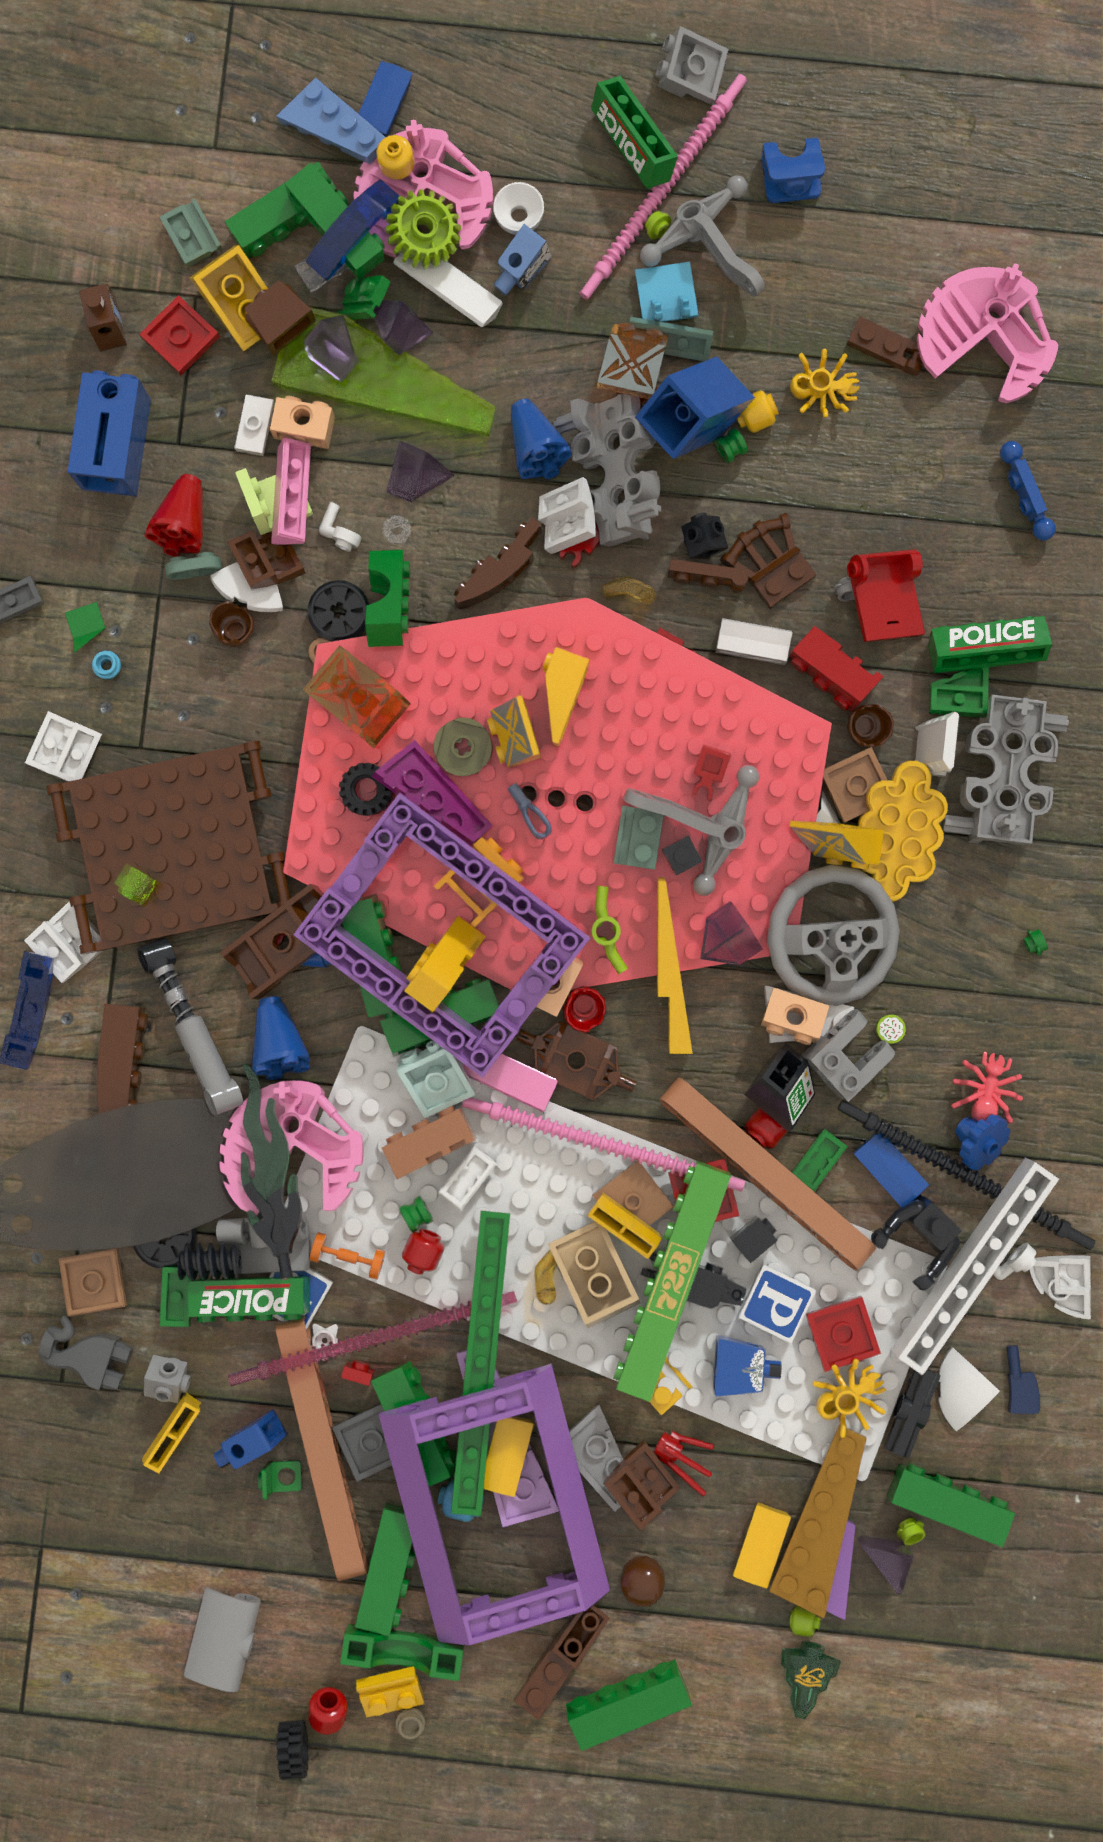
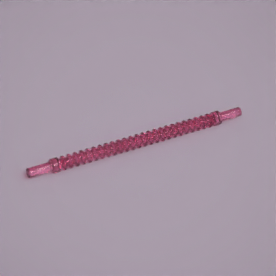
M514 1291L502 1295L501 1307L517 1302ZM468 1301V1305L465 1306L463 1303H460L458 1308L452 1305L451 1310L444 1308L441 1313L436 1310L434 1315L428 1312L427 1317L419 1315L417 1320L412 1317L410 1322L403 1320V1324L400 1325L398 1322H395L393 1327H390L388 1324L386 1329L379 1327L377 1332L371 1329L369 1334L362 1332V1336L359 1337L357 1334H354L352 1339L347 1336L345 1341L338 1339L336 1344L330 1341L328 1346L321 1344V1348L318 1349L316 1346H313L311 1351L306 1348L304 1353L297 1351L295 1356L289 1353L287 1358L280 1356L278 1361L272 1358L270 1363L266 1360L258 1362L256 1367L229 1374L230 1386L258 1378L262 1381L271 1378L272 1374L278 1376L280 1371L286 1374L288 1369L295 1371V1367L298 1366L300 1369H303L305 1364L311 1367L312 1362L320 1364L321 1359L327 1362L329 1357L336 1359L338 1354L344 1357L346 1352L353 1354V1350L356 1349L358 1352H361L362 1347L368 1350L370 1345L377 1347L379 1342L385 1345L387 1340L394 1342V1338L397 1337L399 1340H402L403 1335L409 1338L411 1333L418 1335L420 1330L426 1333L427 1328H431V1330H434L435 1326L442 1328L444 1323L450 1326L451 1321L459 1323L461 1318L466 1321L467 1317L470 1316L471 1301Z

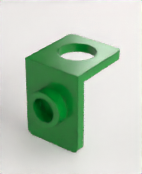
M301 1461L266 1463L262 1472L258 1473V1488L262 1490L263 1500H267L272 1492L300 1491L302 1489ZM290 1468L294 1471L295 1480L293 1483L285 1485L280 1482L278 1475L281 1469Z

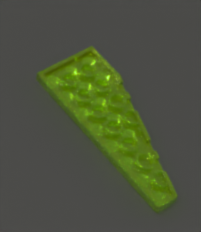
M310 307L316 322L279 351L271 381L275 387L483 436H490L496 406L468 389L465 390L451 382L450 378L433 371L427 364L394 344H389L382 340L376 333L368 328L367 330L346 315Z

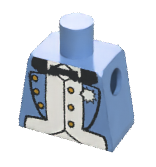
M523 224L497 262L502 274L493 284L494 287L505 296H507L515 284L522 290L526 289L552 258L546 240Z

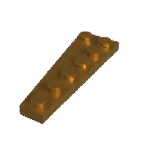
M840 1424L769 1592L822 1618L826 1614L867 1438L847 1427L846 1436L841 1438Z

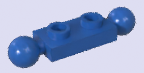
M1008 441L1001 447L1000 457L1005 463L1011 465V469L1008 471L1009 484L1018 493L1020 498L1019 506L1023 515H1027L1030 522L1035 521L1033 525L1034 536L1042 541L1049 540L1055 534V523L1044 515L1047 511L1046 505L1026 459L1021 460L1023 455L1022 446L1016 441Z

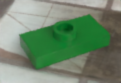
M822 1129L791 1172L815 1192L848 1146L826 1129Z

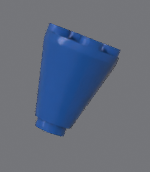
M521 399L511 407V423L518 472L522 479L543 476L545 479H552L559 474V468L572 456V451L567 441L530 399Z
M278 996L261 999L258 1002L259 1007L256 1012L252 1055L253 1072L256 1075H265L266 1080L272 1081L283 1078V1073L308 1071L310 1069V1055L285 1003H282L281 997Z

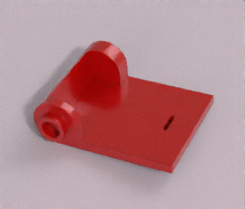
M918 550L859 554L851 557L847 565V574L851 579L864 642L925 635L914 585V579L920 576L923 568L922 557Z

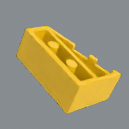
M457 916L435 945L433 942H430L414 968L406 977L410 983L404 991L434 1012L463 972L466 962L473 957L475 950L486 936Z

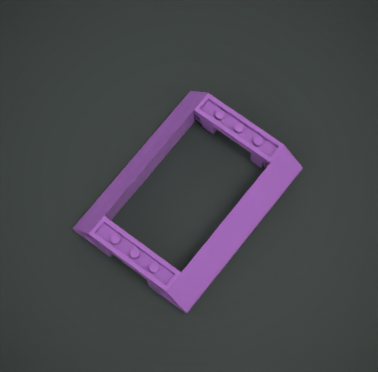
M399 793L365 838L364 844L334 884L326 890L293 935L483 1078L518 1033L521 1025L552 985L556 984L591 937L419 806ZM407 836L547 942L480 1031L442 1002L432 1012L404 991L410 983L404 973L340 926Z
M552 1364L494 1380L496 1387L438 1403L437 1397H433L379 1413L439 1642L473 1645L586 1611L610 1591ZM533 1411L575 1572L565 1575L561 1572L545 1577L547 1587L491 1603L489 1595H484L471 1599V1603L460 1606L418 1444Z

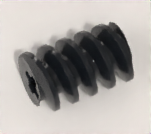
M221 1242L218 1251H215L213 1243H209L207 1251H203L201 1243H197L195 1251H191L190 1244L185 1243L183 1251L179 1254V1280H184L186 1274L190 1280H195L198 1273L201 1280H207L210 1273L213 1280H219L221 1274H223L225 1280H230L233 1273L237 1280L241 1278L242 1257L236 1242L232 1243L230 1251H227L224 1242Z

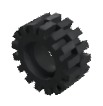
M359 763L348 768L349 770L342 775L343 779L339 783V795L342 797L343 804L351 812L370 816L376 815L388 807V803L393 798L391 797L393 791L372 777L374 772L380 768L379 766L371 763ZM363 778H370L377 785V794L369 801L359 799L355 792L356 784Z
M304 1720L279 1722L276 1749L280 1780L306 1778L309 1762L306 1722Z

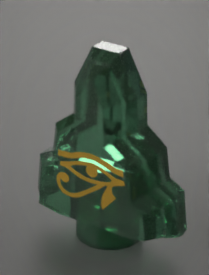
M801 1641L800 1649L782 1648L781 1665L786 1668L785 1680L791 1687L790 1701L795 1717L806 1719L815 1707L818 1694L827 1690L830 1678L837 1677L841 1660L824 1654L825 1647L811 1641Z

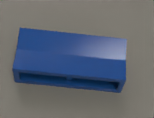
M381 61L358 114L387 137L409 88L413 73L397 65Z
M873 1133L853 1151L854 1155L894 1200L903 1207L919 1196L929 1184L900 1151L889 1142L888 1138L882 1139L881 1133L878 1135Z

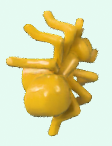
M826 349L821 351L819 369L813 372L809 369V363L804 354L800 353L798 356L803 363L804 373H799L793 377L790 383V391L794 397L800 400L811 396L809 401L800 408V412L804 413L817 398H821L820 412L823 413L824 418H827V393L835 409H841L845 413L848 412V407L837 401L834 392L836 391L839 395L843 396L845 401H856V396L850 397L847 395L855 394L860 388L859 386L852 385L859 383L858 379L851 378L856 377L857 373H846L838 381L833 380L847 359V354L842 355L830 374L829 371L825 370Z
M854 1359L849 1367V1387L845 1384L835 1364L831 1368L840 1386L835 1387L825 1381H813L812 1383L814 1387L826 1388L832 1391L822 1393L818 1397L816 1409L825 1420L835 1419L840 1414L841 1438L846 1436V1415L855 1413L865 1430L869 1429L868 1423L858 1408L859 1401L870 1406L881 1415L886 1413L883 1408L873 1401L861 1396L863 1393L878 1395L885 1392L886 1389L884 1387L877 1389L884 1383L883 1380L875 1382L876 1379L881 1377L879 1373L870 1372L866 1375L868 1371L874 1368L873 1365L862 1369L858 1385L855 1384L854 1373L858 1367V1359Z

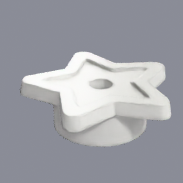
M313 1324V1348L319 1353L321 1359L326 1361L332 1350L343 1349V1344L336 1337L338 1326L334 1324L325 1329L318 1324ZM326 1338L328 1340L327 1343H323L322 1339Z

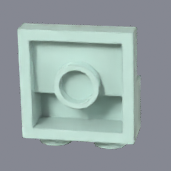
M433 1040L427 1043V1049L418 1053L415 1049L404 1053L400 1057L401 1061H399L397 1067L398 1075L424 1119L476 1095V1088L463 1068V1063Z

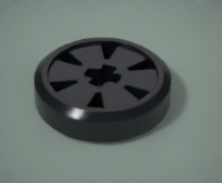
M343 580L330 581L321 585L312 594L308 603V619L316 634L331 642L360 637L366 630V605H369V602L364 592L355 584ZM338 606H343L346 615H341L340 619H338L332 611L334 608L338 609Z
M171 1203L158 1204L146 1209L137 1218L132 1229V1244L136 1254L143 1262L155 1268L177 1266L179 1254L183 1251L185 1243H189L191 1251H194L198 1239L197 1226L191 1214L181 1206ZM164 1228L168 1229L167 1233H172V1239L166 1240V1244L162 1243V1239H158V1233L162 1232Z

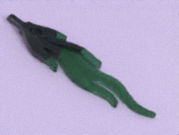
M244 1064L242 1067L249 1080L250 1091L244 1111L243 1126L252 1145L255 1171L253 1179L249 1156L247 1153L242 1152L241 1180L247 1196L261 1212L264 1221L252 1210H249L247 1215L256 1234L268 1245L273 1256L277 1257L281 1280L293 1278L289 1254H292L293 1243L302 1219L298 1177L295 1174L290 1176L288 1183V1206L286 1208L283 1201V1191L289 1166V1144L275 1114V1100L273 1098L268 1099L265 1110L268 1126L272 1134L271 1142L269 1143L265 1137L260 1121L261 1085L253 1070Z

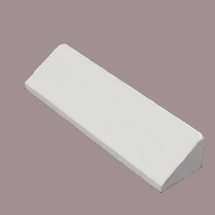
M402 252L395 258L393 263L480 327H484L496 319L502 306V301L449 262L440 260V264L436 268L430 262L428 269L424 270L422 262H419L416 268L412 267L413 260L408 258L407 262L403 263L402 257L404 254Z

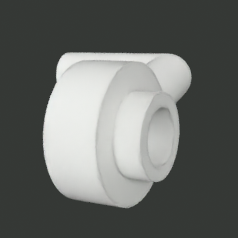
M330 502L319 527L320 535L334 539L336 541L335 546L350 552L352 548L358 549L362 540L360 535L340 526L332 527L340 506Z
M1023 1243L1014 1250L1007 1262L1002 1266H998L993 1275L998 1280H1003L1014 1271H1028L1036 1263L1034 1258L1036 1251L1028 1243Z

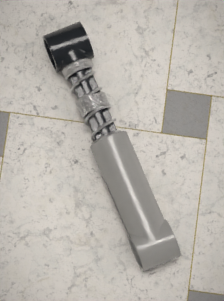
M162 938L137 948L142 968L147 974L153 975L155 980L160 982L159 989L165 993L163 998L170 1008V1012L176 1016L175 1023L177 1026L175 1030L203 1087L204 1098L211 1113L217 1116L243 1105V1097L234 1079L230 1078L202 1017L193 1014L192 1009L194 1007H190L188 1003V994H186L185 988H181L183 984L180 985L176 978L178 974L174 973L176 970L174 967L176 957L168 939Z

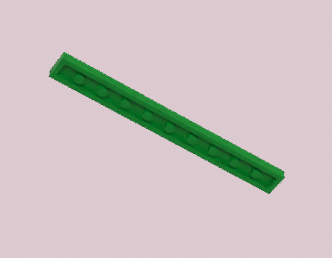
M480 1211L462 1396L494 1387L510 1213ZM490 1423L458 1433L451 1514L481 1516Z

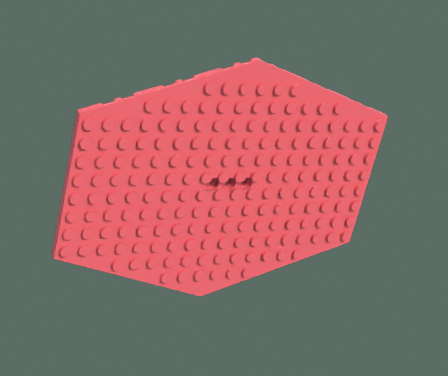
M589 598L409 628V633L404 634L403 646L368 647L367 636L317 644L312 683L340 649L343 648L387 685L353 684L352 678L357 681L361 680L352 661L346 654L350 684H345L343 659L337 666V672L343 686L326 682L317 690L342 688L343 693L311 694L320 699L338 704L342 703L337 696H343L350 729L309 696L283 873L306 885H317L322 893H325L334 884L364 844L365 838L397 797V794L392 792L391 797L393 798L388 803V807L376 815L364 816L348 810L349 808L343 804L342 797L339 795V783L343 779L342 775L349 770L348 768L359 763H371L381 767L415 740L493 825L482 837L486 840L491 837L503 849L500 854L507 861L512 858L524 870L521 875L525 879L520 884L591 937L576 956L583 960V966L571 990L657 975V877H665L680 971L770 956L767 936L771 912L783 890L809 869L811 851L791 829L790 821L816 822L831 722ZM556 647L587 658L590 662L560 747L554 746L552 741L546 673L542 669L548 652L553 654ZM350 687L351 692L346 693V688ZM354 687L391 689V691L387 695L356 693ZM522 695L541 759L508 768L506 762L500 764L496 747L500 746L497 734L492 736L487 719L492 717L490 710ZM347 697H352L360 726L356 733ZM457 718H470L479 722L489 733L493 747L488 764L479 773L465 777L447 772L439 764L434 753V739L437 732L442 726ZM463 739L461 743H456L455 745L461 756H464L465 752L471 751V746L468 745L467 739ZM703 745L731 753L722 783L713 780L711 800H707L709 790L704 786L698 789L696 796L692 795L695 784L702 777L695 775L694 770ZM745 765H751L758 770L760 774L759 782L756 786L749 789L744 819L745 840L738 848L730 852L714 875L715 889L708 896L697 894L693 888V880L697 875L703 873L708 834L664 815L655 870L613 863L622 806L638 808L623 800L627 788L669 799L711 818L714 814L721 811L739 785L736 778L739 769ZM370 778L361 779L355 787L356 795L363 801L373 799L377 794L376 783ZM517 783L521 790L527 786L533 787L536 790L537 796L532 801V804L545 815L552 827L551 834L546 838L537 839L531 833L523 818L522 811L519 810L518 804L507 790L513 784ZM553 791H560L565 796L564 803L559 807H554L549 803L548 798ZM582 795H588L593 800V806L588 811H581L577 807V799ZM528 808L527 812L532 825L538 833H544L546 825ZM408 836L362 895V897L377 894L378 900H382L385 906L386 917L383 918L385 925L425 946H428L430 942L436 945L457 916L461 917L471 926H473L471 922L478 916L447 883L439 890L434 887L451 869ZM689 836L702 862L676 876L662 849ZM455 873L451 877L483 911L491 904L479 890ZM597 886L609 887L607 898L608 916L616 919L621 928L620 937L615 942L617 952L628 969L620 974L617 973L607 958L604 945L598 944L592 936V926L597 919L595 911ZM804 896L796 903L788 918L787 925H800ZM497 905L474 927L486 937L475 950L473 957L466 962L465 967L512 990L547 942ZM603 921L602 926L596 928L598 937H605L608 940L613 938L615 935L612 928L613 923Z

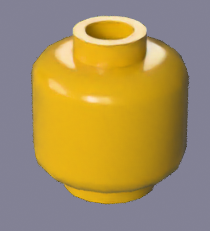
M390 135L382 139L376 151L380 170L390 179L398 180L407 177L412 172L415 164L413 149L409 141L399 135Z
M761 390L752 393L755 397L754 400L737 419L741 428L747 426L748 430L752 433L775 424V416L779 415L771 393L766 395Z

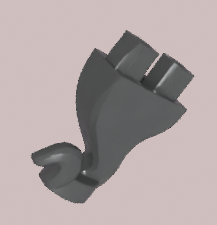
M62 1316L61 1323L64 1327L63 1329L56 1326H49L46 1329L38 1351V1356L45 1364L53 1368L73 1370L79 1375L86 1386L98 1391L102 1388L111 1390L121 1388L125 1373L112 1370L114 1360L127 1364L134 1350V1347L121 1341L122 1337L110 1333H96L83 1338L65 1350H60L58 1342L69 1341L74 1334L72 1322L67 1316Z

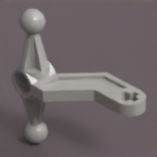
M734 175L729 178L724 190L700 201L691 200L682 204L677 210L674 223L656 244L649 243L641 249L640 260L642 263L653 267L660 262L662 253L687 241L696 242L701 240L726 278L754 297L763 292L766 287L761 275L756 269L735 255L713 222L714 218L731 198L738 199L745 195L747 192V181L744 177Z
M745 765L739 769L736 777L739 785L721 811L714 814L711 818L669 799L627 788L623 797L625 802L644 810L668 816L708 834L703 873L697 875L693 880V888L701 896H708L714 891L716 885L713 878L730 852L738 848L745 840L744 819L749 789L756 786L760 778V774L754 766Z

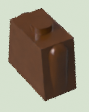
M280 280L267 290L260 291L255 296L254 301L244 308L247 313L245 321L268 347L273 356L316 322L312 309L301 300L288 284H283Z

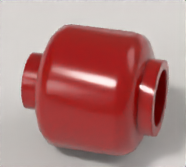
M760 1107L745 1124L746 1134L763 1148H774L787 1133L785 1128Z
M423 1228L419 1232H413L409 1235L402 1252V1259L408 1264L407 1269L409 1271L423 1275L424 1271L431 1272L437 1269L445 1248L441 1242V1236Z
M333 1687L321 1688L312 1695L309 1701L308 1721L311 1728L317 1733L331 1735L338 1732L346 1721L347 1700L339 1689Z

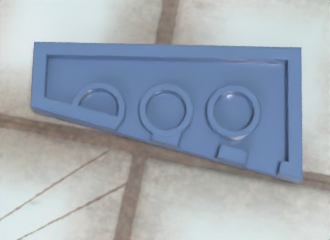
M317 78L309 83L276 116L281 124L296 127L299 132L307 136L311 134L327 145L333 144L339 147L342 152L368 164H371L377 158L378 144L382 139L386 138Z

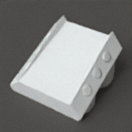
M956 712L927 720L915 727L918 731L915 761L925 764L931 776L945 777L946 773L951 772L954 767L959 714Z

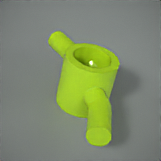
M597 886L595 900L597 919L592 926V936L598 944L604 945L607 958L617 973L620 974L628 969L617 952L615 942L620 937L621 928L616 919L608 916L607 898L609 887ZM603 921L613 923L612 928L615 935L609 940L605 937H598L596 933V928L602 926Z

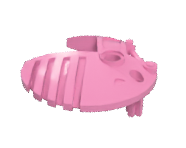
M411 120V125L406 126V131L395 135L404 137L412 146L415 161L412 172L403 179L394 180L382 173L377 158L371 164L363 162L360 167L362 177L357 175L355 181L356 187L359 188V192L354 191V202L359 205V208L355 207V212L357 211L363 217L367 224L365 228L371 235L376 233L385 246L383 252L396 258L397 255L393 253L396 245H388L387 241L391 235L385 233L386 226L390 225L386 222V217L388 214H392L390 211L391 205L397 204V199L400 196L407 199L406 195L409 191H412L417 197L419 189H423L425 196H428L430 191L434 190L435 199L439 200V197L444 195L445 200L443 204L445 206L453 204L451 212L458 214L457 224L461 225V231L458 232L461 237L459 242L461 250L470 248L486 228V223H481L488 221L491 216V208L486 209L493 205V186L490 173L476 168L449 141L448 134L445 131L423 128L422 124L417 125L416 120ZM446 152L458 163L463 164L475 177H470L443 164ZM421 172L427 173L425 177H416Z
M1013 264L1012 268L1007 266L1006 269L996 267L968 269L945 280L942 283V290L939 287L934 290L931 295L932 303L928 299L923 308L926 316L924 317L921 314L918 322V328L923 338L918 333L917 344L924 367L935 379L984 337L988 339L995 351L1010 367L998 398L999 402L1010 403L1026 396L1032 391V388L1027 386L1037 387L1044 379V377L1039 375L1048 374L1056 358L1058 343L1055 340H1051L1043 320L1044 316L1036 298L1038 293L1036 285L1022 276V271L1018 270V264ZM1027 305L1034 321L1038 325L1043 341L1036 336L1019 314ZM989 312H996L1000 318L992 317Z
M284 1081L271 1084L253 1093L231 1116L229 1121L233 1124L230 1130L225 1128L223 1137L227 1138L225 1146L220 1145V1153L224 1155V1163L219 1162L220 1171L227 1176L229 1184L224 1182V1185L240 1209L259 1217L261 1212L249 1199L243 1185L252 1182L257 1191L267 1200L295 1146L323 1164L324 1211H336L352 1193L353 1188L346 1187L349 1183L357 1182L361 1172H354V1169L363 1165V1137L360 1132L353 1131L337 1113L338 1110L325 1097V1092L319 1085L305 1081ZM320 1107L330 1118L332 1117L347 1134L346 1136H339L316 1122V1116ZM298 1119L299 1128L295 1132L290 1133L288 1129L289 1124L293 1120Z

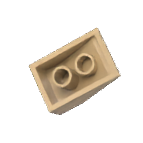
M597 1222L584 1226L548 1244L587 1329L640 1304L636 1291L607 1230Z

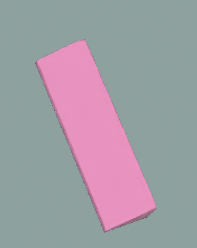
M284 437L278 446L271 544H304L310 443Z
M503 1054L499 1056L483 1078L463 1063V1068L469 1078L543 1113L558 1083V1080Z

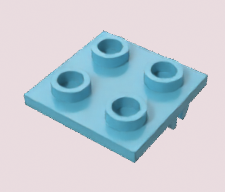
M690 262L635 269L642 319L668 322L698 317Z

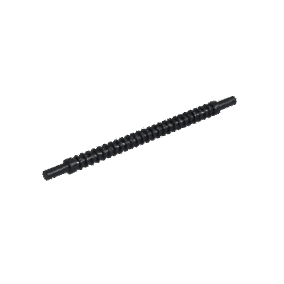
M842 1100L838 1105L837 1110L862 1123L864 1129L868 1131L874 1130L875 1135L881 1133L882 1139L888 1137L890 1143L895 1141L896 1146L900 1147L902 1145L904 1151L911 1150V1155L918 1154V1159L924 1157L926 1163L931 1161L932 1166H939L940 1171L947 1170V1175L954 1174V1179L961 1178V1183L968 1182L969 1187L975 1186V1190H982L983 1195L990 1194V1199L997 1198L1003 1190L1000 1183L994 1184V1180H987L986 1175L979 1176V1171L973 1173L969 1167L965 1168L964 1163L958 1164L957 1159L950 1160V1155L943 1156V1151L936 1152L935 1147L929 1148L928 1143L922 1144L921 1139L914 1140V1135L907 1136V1131L900 1132L899 1127L893 1128L892 1123L886 1124L885 1119L879 1120L877 1114L873 1112L866 1113L845 1100ZM1040 1207L1033 1216V1223L1040 1222L1041 1227L1047 1226L1048 1231L1054 1230V1234L1060 1238L1067 1237L1088 1250H1091L1095 1245L1094 1239L1071 1227L1069 1221L1065 1219L1059 1220L1058 1215L1051 1216L1052 1213L1050 1211L1044 1212L1043 1207Z

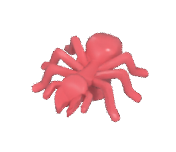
M983 1052L982 1064L988 1073L986 1078L977 1066L970 1064L967 1060H963L962 1064L974 1071L983 1084L971 1080L953 1079V1084L971 1086L975 1089L971 1096L951 1105L952 1108L956 1109L974 1101L971 1114L973 1119L975 1118L979 1121L981 1119L986 1120L991 1114L998 1115L999 1105L1003 1110L1005 1119L1011 1124L1013 1119L1009 1114V1107L1000 1099L1001 1095L1012 1097L1017 1101H1022L1023 1097L1017 1095L1016 1092L999 1089L998 1087L1020 1080L1022 1075L1018 1074L998 1081L997 1076L1010 1069L1012 1059L1008 1058L1006 1067L1003 1068L1005 1059L1002 1055H999L995 1062V1054L992 1053L987 1063V1052Z

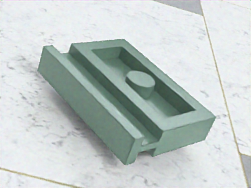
M195 198L191 200V203L183 204L160 216L162 224L187 269L212 256L211 254L217 250L219 252L223 250Z
M622 806L613 863L655 870L664 815L641 808Z

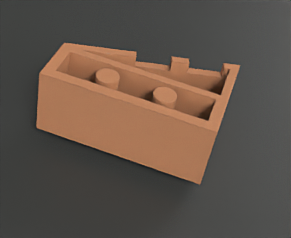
M451 1106L438 1113L439 1119L429 1123L428 1119H425L413 1125L414 1132L406 1136L399 1132L385 1139L388 1145L382 1147V1150L396 1179L477 1140L462 1108L455 1110L454 1106Z

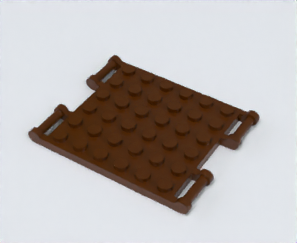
M250 741L237 746L46 786L47 794L51 795L58 833H56L57 842L63 843L80 839L91 894L69 898L70 905L75 910L82 944L79 946L81 955L269 915L291 899L286 875L283 873L284 852L262 856L250 803L272 797L270 788L266 786L259 753L262 750L260 741ZM245 754L249 756L256 789L252 792H248L241 755ZM70 792L78 827L76 830L69 829L63 793ZM267 865H272L279 902L272 904L264 868ZM92 903L101 939L100 942L95 943L92 940L85 906Z

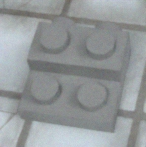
M680 26L672 35L668 34L663 43L662 51L666 52L665 60H661L656 70V77L660 78L658 87L681 98L685 94H689L711 105L716 100L729 49Z

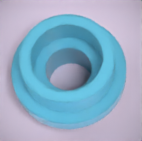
M102 651L94 657L92 668L98 677L112 679L119 674L121 661L115 653ZM110 661L112 663L111 668L104 670L103 664Z

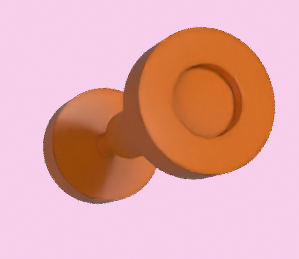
M317 1233L310 1253V1261L319 1263L322 1253L336 1255V1259L353 1264L360 1262L370 1265L369 1278L378 1280L386 1251L377 1249L373 1260L359 1256L358 1252L340 1247L339 1250L326 1247L327 1234Z

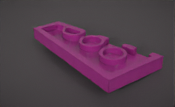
M415 740L372 775L374 779L395 794H403L470 846L493 827Z

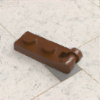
M861 316L859 317L846 345L915 376L919 374L922 368V360L917 342ZM905 351L912 354L911 359L902 357Z
M670 559L668 578H673L674 582L687 584L690 581L701 582L702 586L710 588L725 585L729 586L736 593L742 592L748 581V574L743 569Z

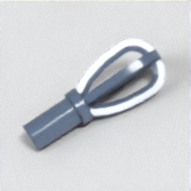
M517 783L510 786L507 790L518 804L519 810L522 811L523 818L531 833L537 839H544L552 832V827L545 815L532 804L531 800L526 797ZM528 808L546 825L544 833H538L532 825L527 812Z

